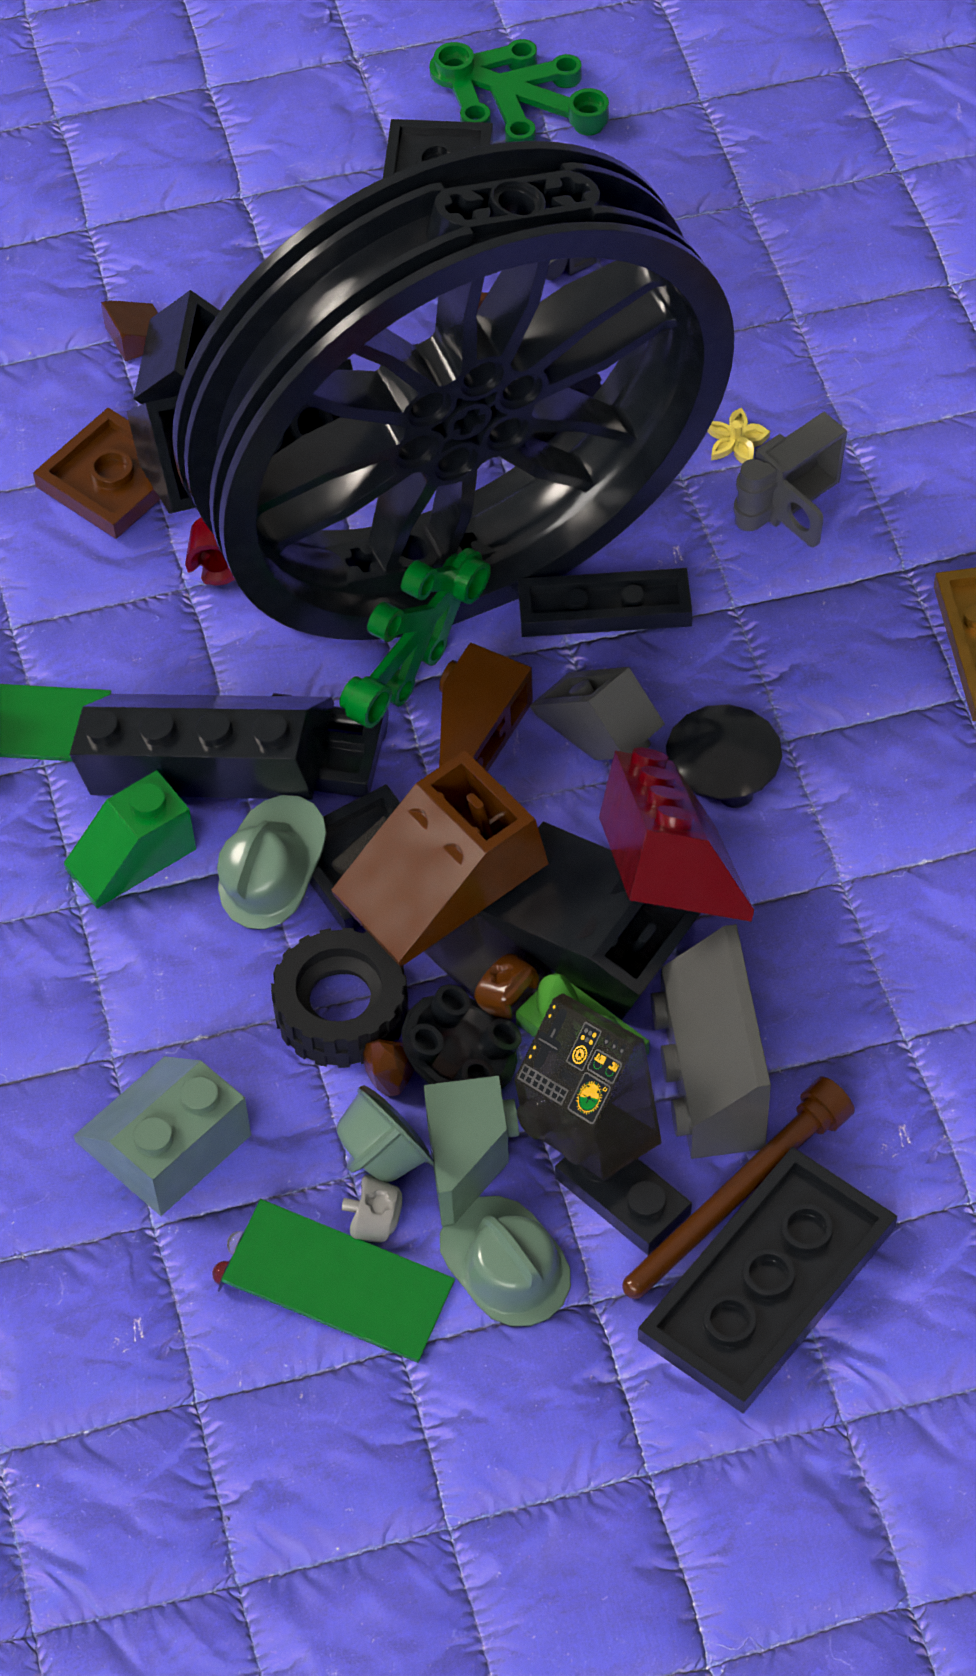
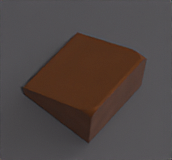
M112 300L101 302L105 328L125 362L142 356L150 319L158 314L152 303Z

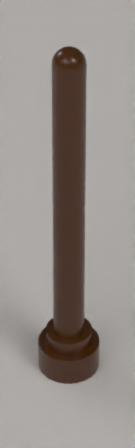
M823 1076L818 1077L801 1093V1103L796 1108L798 1115L624 1278L622 1289L625 1295L632 1299L643 1297L758 1188L792 1147L798 1150L813 1134H824L827 1130L836 1131L855 1112L854 1105L845 1091L831 1079Z

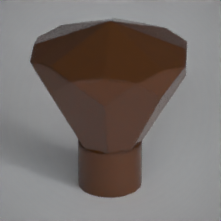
M382 1039L366 1043L363 1052V1062L371 1082L385 1096L400 1095L414 1073V1069L403 1050V1043Z

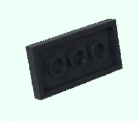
M792 1147L639 1326L638 1341L744 1414L894 1231L897 1215Z

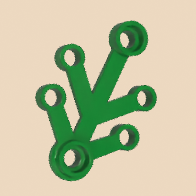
M518 39L511 42L508 46L473 53V50L464 43H445L436 49L429 64L432 80L442 87L453 90L461 108L460 122L491 123L490 109L486 104L479 102L474 86L491 91L506 124L505 142L536 141L535 124L526 118L519 101L569 118V122L579 134L586 136L601 132L609 120V99L600 90L584 88L567 97L535 86L550 81L561 88L577 86L582 79L581 61L574 55L563 54L554 58L553 61L537 64V47L532 41L527 39ZM508 65L511 71L503 73L490 70Z
M466 548L459 554H452L446 560L443 567L434 568L420 560H415L403 576L401 589L403 592L421 601L426 599L431 592H437L427 605L402 610L386 601L376 606L368 621V632L385 642L392 641L397 635H403L370 676L364 678L355 676L345 685L339 704L340 707L346 710L348 718L366 728L374 727L383 718L390 703L400 707L408 700L414 689L415 677L421 661L433 666L440 660L446 649L447 637L461 601L466 604L475 602L482 594L489 580L490 564L482 560L480 552L473 548Z

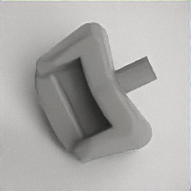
M370 1174L362 1177L360 1201L344 1198L341 1210L355 1213L350 1225V1235L353 1238L367 1243L387 1241L398 1225L402 1209L403 1197L399 1187L378 1180Z

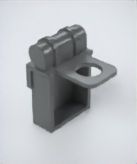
M822 412L787 437L778 434L755 450V459L747 460L742 464L736 480L738 495L735 498L733 510L735 524L738 528L744 531H754L767 522H770L775 527L782 522L810 547L817 546L821 540L823 514L811 501L840 482L847 430L826 412ZM802 508L809 518L810 528L808 529L800 525L793 516V513Z

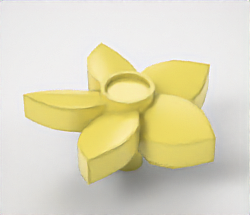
M742 408L732 412L729 418V425L719 421H712L707 432L719 440L713 445L711 461L724 458L732 453V451L735 458L742 464L747 460L753 459L754 447L762 445L770 437V431L760 424H748L747 416Z

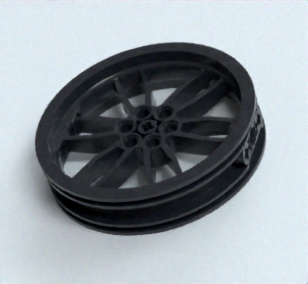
M549 141L496 143L448 153L391 174L329 208L271 253L233 293L200 341L180 387L173 420V451L177 471L192 503L198 510L204 523L214 534L218 548L238 586L259 610L275 621L297 631L315 636L343 640H378L380 638L368 632L367 625L373 610L379 603L386 601L402 610L427 605L437 593L431 592L426 599L421 601L402 591L401 583L403 576L415 560H420L434 568L443 567L446 560L452 554H459L466 548H473L481 553L483 561L490 564V576L485 589L475 602L466 604L461 601L452 624L454 625L519 599L518 579L563 576L622 533L666 490L698 448L722 402L729 381L734 355V326L730 306L717 279L694 248L684 239L680 228L656 191L638 172L620 160L591 148ZM580 257L616 260L564 285L540 302L550 260ZM501 271L478 309L485 276ZM438 297L435 332L427 340L420 344L412 345L387 329L388 326L403 316ZM352 354L380 365L376 371L336 370ZM617 362L606 381L593 397L568 388ZM304 404L340 417L303 435L273 455L282 436ZM535 431H560L547 443L530 437ZM493 457H501L515 466L507 473L475 491L477 469L482 463ZM436 491L432 510L422 513ZM378 497L372 527L348 530H322L351 516Z

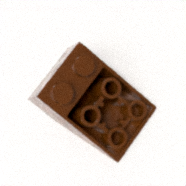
M464 750L412 787L331 891L333 896L393 960L402 967L549 863L536 819Z

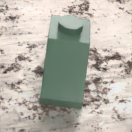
M499 1076L424 1085L427 1125L442 1226L455 1224L509 1163L508 1138L519 1136L515 1100L502 1099Z

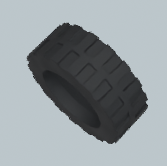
M344 927L342 930L331 931V928L319 930V934L311 937L307 935L301 938L299 944L295 947H289L283 954V960L280 965L277 964L273 972L274 983H271V994L277 1029H281L282 1039L287 1046L291 1045L295 1049V1053L303 1059L307 1057L314 1060L317 1065L327 1067V1064L338 1065V1068L350 1067V1064L359 1062L362 1065L364 1064L363 1052L366 1043L378 1039L394 1041L399 1039L402 1034L401 1029L409 1011L404 965L400 967L366 931L365 933L354 931V928ZM337 974L355 975L367 984L371 998L368 1007L358 1017L345 1021H330L319 1016L311 1006L310 995L314 986L321 979Z

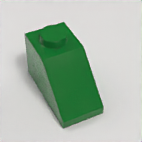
M156 770L105 801L65 860V870L93 905L99 908L196 850L190 810Z

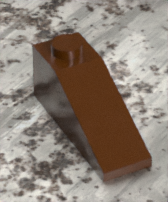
M471 642L458 661L452 660L448 663L439 684V690L442 692L439 767L466 750L488 772L533 703L532 667Z

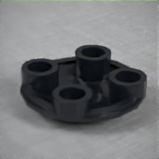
M730 704L705 706L687 714L672 728L666 744L668 760L674 762L693 793L720 800L725 806L731 808H741L748 805L753 799V794L761 791L776 776L782 760L780 737L769 721L752 710Z
M443 985L434 995L422 998L407 1012L401 1029L403 1050L414 1071L428 1084L499 1076L502 1090L512 1080L518 1062L516 1050L522 1041L518 1027L510 1020L495 1017L482 1010L476 1000L470 998L467 992L457 985Z

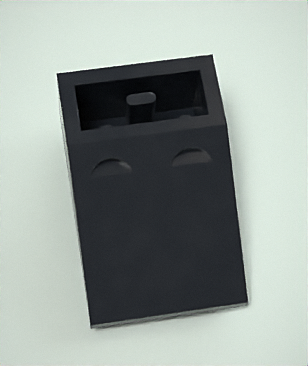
M543 821L538 829L549 864L483 909L478 915L556 973L564 975L570 983L622 1020L701 913L629 900L610 849Z

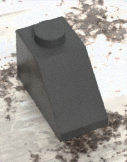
M629 667L569 672L530 705L537 717L594 760L613 759L615 750L632 753L633 749L637 747L649 748L651 742L648 738L665 725Z

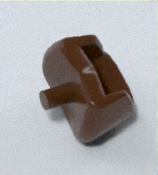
M507 953L493 963L478 982L474 994L476 1002L482 1010L495 1017L511 1018V1006L517 1002L527 987L533 989L538 987L539 976L536 969L514 953Z

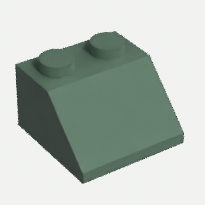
M164 1056L74 1135V1139L78 1145L158 1215L162 1216L251 1136L245 1097L201 1060Z

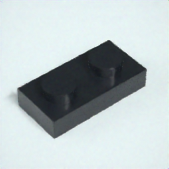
M599 1126L555 1166V1179L647 1255L653 1252L691 1215L692 1202Z

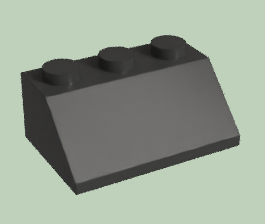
M737 924L726 925L661 967L660 992L651 993L650 995L654 1027L656 1030L666 1029L669 1045H661L664 1079L666 1083L676 1081L679 1098L671 1099L674 1131L676 1137L687 1135L691 1159L761 1150L766 1145L771 1084Z

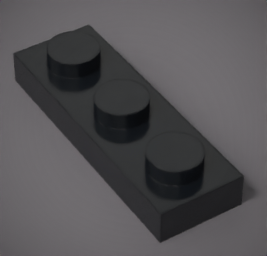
M687 568L518 579L522 637L692 626V605Z

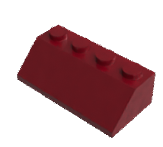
M637 747L633 749L632 753L615 750L599 819L629 900L752 922L754 908L720 834L674 762L668 760L666 754L654 749Z

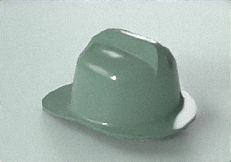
M280 795L264 800L247 814L237 832L225 842L219 853L217 864L219 876L218 891L222 907L233 921L249 929H268L282 924L296 912L305 896L310 879L321 857L327 836L324 817L314 803L300 796Z
M365 1085L360 1086L357 1090V1096L336 1127L340 1141L351 1155L346 1168L351 1173L363 1168L374 1178L389 1183L402 1177L422 1163L426 1162L432 1166L434 1162L430 1158L428 1149L409 1123L374 1090Z
M501 1196L478 1197L455 1224L445 1225L441 1229L440 1253L448 1269L468 1292L476 1305L491 1319L508 1326H533L550 1319L564 1305L571 1287L570 1266L556 1241L537 1218L519 1202Z

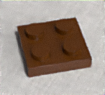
M106 408L33 472L35 485L38 489L115 539L160 500L139 465L129 420L110 408Z

